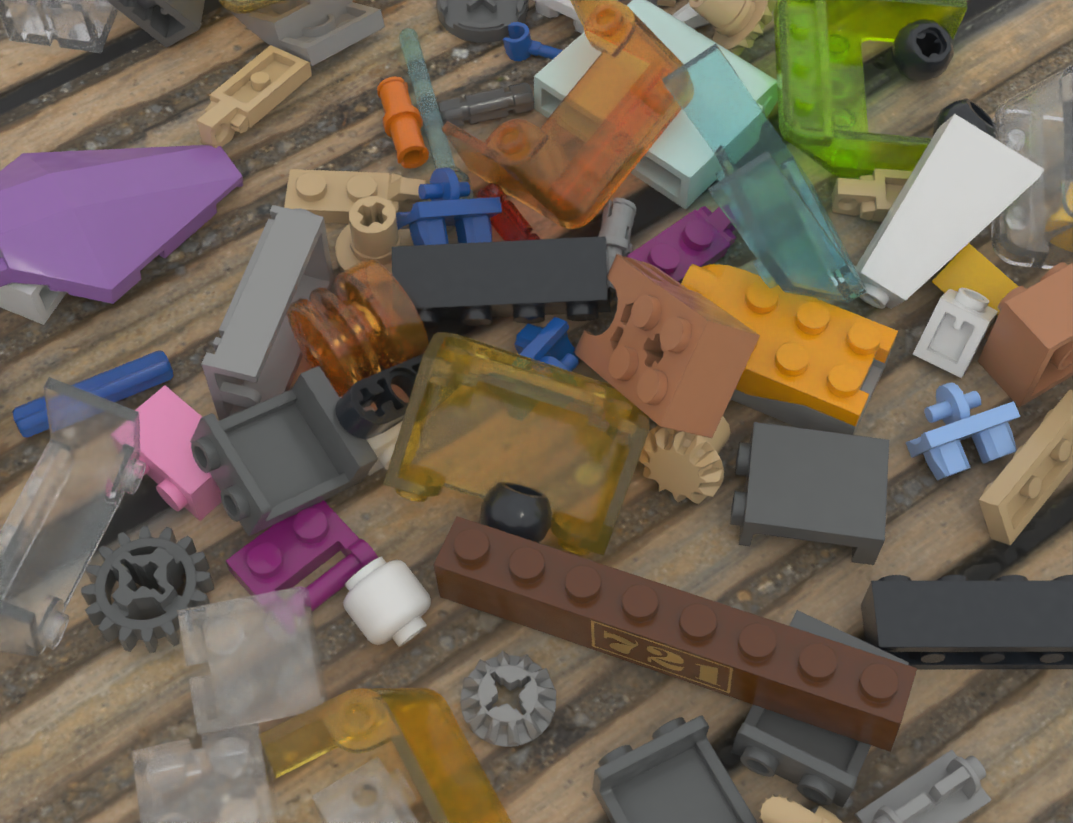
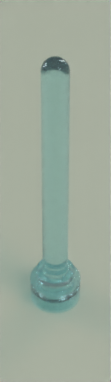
M405 28L400 32L399 40L419 112L423 120L435 169L451 168L454 170L459 182H468L470 184V195L468 197H460V199H474L469 176L455 166L418 35L414 29Z

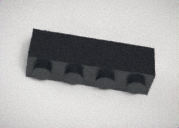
M606 236L392 247V310L401 321H407V325L414 328L439 326V320L460 319L461 324L468 326L488 325L492 323V317L513 316L514 322L524 324L540 323L545 321V315L566 314V318L571 321L598 319L599 313L611 312L610 281L607 279L609 273V249Z
M889 575L880 578L878 581H871L861 603L865 642L909 662L908 665L917 668V670L1073 669V575H1064L1046 581H1028L1022 575H1006L994 581H970L968 577L963 575H948L936 581H912L908 576Z

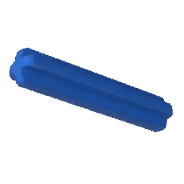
M158 350L15 407L12 411L13 418L22 436L31 437L171 380L173 378V370L166 354Z

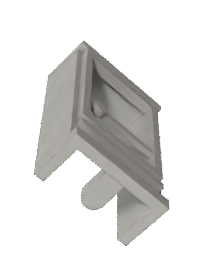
M272 205L270 209L271 219H268L219 328L221 338L215 337L213 342L215 354L206 352L201 363L219 420L289 390L334 281L323 216L315 215L305 209H289Z

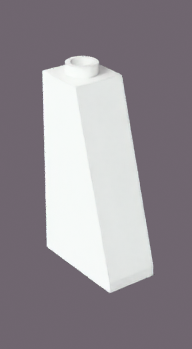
M954 114L937 129L847 282L858 289L857 295L863 301L874 307L883 309L887 306L892 309L903 303L1036 182L1044 169Z

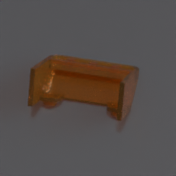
M570 0L584 28L588 42L593 48L602 53L541 128L523 119H513L499 125L486 141L482 142L448 121L442 127V131L470 172L559 226L568 229L582 227L593 220L686 105L693 93V82L687 67L627 5L617 0Z

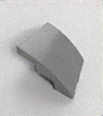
M221 0L235 17L264 42L310 62L311 67L385 27L381 9L354 3L352 0Z

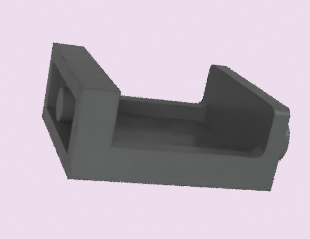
M320 366L301 373L291 390L219 421L213 413L202 417L190 440L195 462L203 472L211 474L221 491V501L226 513L233 521L241 523L248 537L299 513L303 509L309 508L361 483L378 460L377 455L366 439L351 435L338 421L335 408L340 397Z
M754 422L749 443L739 442L735 466V475L745 476L744 491H734L730 517L731 525L740 526L739 545L750 546L753 535L762 534L851 546V562L874 565L885 541L889 440Z
M798 610L789 625L906 665L909 664L905 660ZM752 705L745 722L742 723L737 733L731 752L740 756L741 762L751 771L766 777H773L776 774L798 785V791L809 800L822 805L834 803L843 808L853 791L858 774L871 745Z
M703 715L687 723L683 717L665 723L653 733V740L634 750L630 745L614 749L599 761L600 767L594 771L592 790L611 823H757L707 739L709 725Z

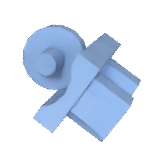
M946 383L936 389V404L928 406L924 410L925 416L930 423L942 419L946 425L921 434V437L906 442L911 458L923 454L936 480H940L971 468L960 442L966 438L972 437L983 464L1016 452L1013 433L1008 422L1019 418L1020 414L1013 401L971 416L970 409L981 405L979 393L971 391L964 394L955 383Z

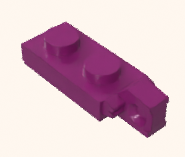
M735 197L721 204L713 213L706 206L701 207L698 211L695 209L626 257L649 263L681 284L692 264L703 267L714 264L724 257L729 247L737 239L732 232L739 228V222L748 213V210Z

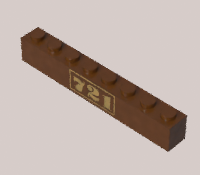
M456 516L433 564L439 594L442 598L889 752L892 750L917 671L915 667Z

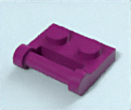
M322 501L272 525L228 558L226 564L230 573L275 624L290 637L304 626L302 619L344 588L345 583L354 574L377 559L378 556L366 541L359 539L329 505ZM339 551L346 556L289 601L281 598L283 594Z

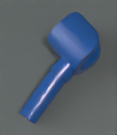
M521 22L509 24L508 32L510 38H503L506 54L513 61H522L531 55L553 60L563 51L531 40L528 26Z

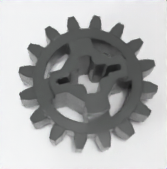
M148 526L141 527L139 539L131 541L124 532L118 534L120 547L113 551L108 547L101 546L98 551L104 561L102 566L87 565L85 569L90 581L94 583L81 588L82 596L87 605H90L85 609L93 626L99 625L98 629L107 642L119 636V641L125 651L131 652L138 640L144 641L149 653L156 652L158 639L166 637L173 646L180 644L177 631L185 627L196 632L199 626L193 614L195 611L210 612L211 609L209 599L204 593L214 590V582L210 572H206L210 567L204 552L196 553L197 550L193 540L189 536L177 542L172 528L166 527L161 532L159 538L152 537ZM186 573V586L181 597L177 594V589L184 583L182 575ZM118 581L119 588L112 594L113 586ZM111 594L115 601L113 604H111Z

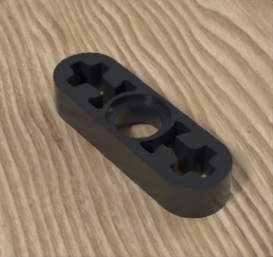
M439 351L425 352L356 382L337 401L335 408L336 416L342 427L351 435L361 439L373 438L407 418L413 419L442 405L460 388L462 384L461 372L455 362L444 353ZM433 377L435 380L426 385L423 378ZM391 384L400 387L407 394L410 403H406L397 397L391 388ZM373 402L378 408L375 412L363 409L370 406Z

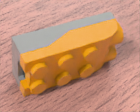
M692 264L681 284L689 290L700 293L760 335L730 400L798 428L855 435L886 367L898 331L743 269L719 264H709L703 267Z

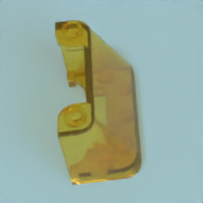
M438 332L433 335L423 355L383 485L393 487L401 497L417 502L427 501L428 497L439 496L444 487L484 499L486 493L499 482H512L528 486L547 496L552 510L551 531L559 538L558 544L562 548L580 555H587L593 552L604 556L649 433V417L608 383L464 336Z

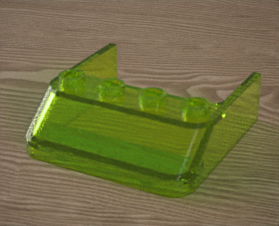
M777 0L774 9L778 115L779 129L784 139L826 171L840 178L860 179V176L872 175L874 168L913 171L932 138L868 132L861 43L868 40L894 42L900 29L908 23L920 19L938 22L947 28L950 36L954 39L968 8L967 1Z

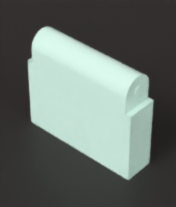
M632 0L618 14L608 10L534 76V109L686 210L757 140L760 123L776 105L781 94L782 84L648 0Z

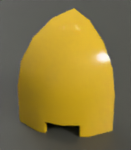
M970 243L960 250L932 280V283L944 293L948 289L958 292L959 288H967L980 293L989 300L988 306L998 311L996 315H999L1000 312L998 309L1000 301L1010 291L1019 287Z

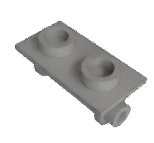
M950 750L855 813V816L860 823H960L991 801V798L981 787L980 780L986 777V771L976 757L969 756L964 759L957 756L953 750Z

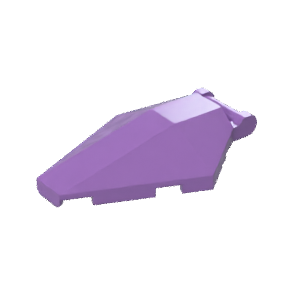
M211 145L23 153L0 171V287L10 283L47 285L50 291L68 292L69 295L114 304L141 280L140 270L158 255L165 259L217 213L216 204L233 189L243 186V176L221 146L214 148Z

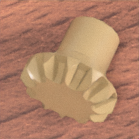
M689 0V5L713 25L715 29L713 41L738 56L745 47H753L754 40L758 36L764 35L763 29L773 19L772 11L775 8L776 1Z
M366 196L357 200L349 210V224L341 231L337 238L335 253L340 271L347 272L354 283L361 280L368 281L376 288L381 281H392V247L414 246L410 229L398 230L396 209L386 198Z
M722 416L713 438L661 426L652 428L641 440L642 446L636 457L645 465L643 476L657 481L659 484L658 492L665 489L672 492L678 503L685 498H689L692 502L699 504L707 496L713 497L724 479V467L719 453L729 440L731 433L729 424Z

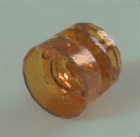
M365 258L338 274L334 280L336 296L326 288L317 287L311 291L309 300L299 298L290 304L287 311L289 325L304 358L311 368L321 367L339 397L343 396L356 382L381 372L380 365L388 369L429 350L428 336L412 301L392 274L374 259Z

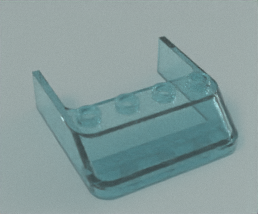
M715 43L663 78L664 85L710 146L722 169L715 173L719 182L708 188V190L743 237L755 257H758L753 262L765 284L770 289L779 285L785 293L843 303H850L865 294L867 289L813 184L717 44Z

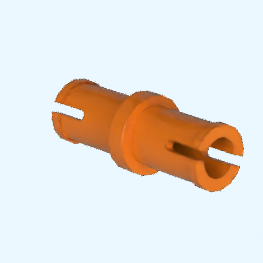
M396 76L386 78L377 87V94L381 99L385 113L383 117L384 130L393 140L398 163H401L402 167L408 169L420 167L429 158V151L425 146L421 133L423 126L421 113L412 104L407 82L404 83L403 78Z

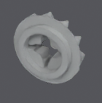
M502 651L497 657L484 661L480 659L476 668L468 677L464 678L460 700L461 710L469 728L482 740L503 747L519 746L536 739L551 723L556 709V689L549 677L547 668H541L538 664L534 663L528 654L519 657L508 655ZM496 681L500 686L504 685L510 691L524 686V689L519 694V704L523 715H521L517 708L513 709L507 703L500 707H493V704L498 700Z

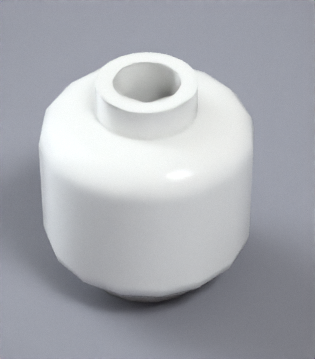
M381 556L367 564L345 583L349 592L344 599L343 606L372 644L381 645L393 639L401 647L426 628L427 624L421 616L429 609L431 598L403 561L392 560L386 563Z

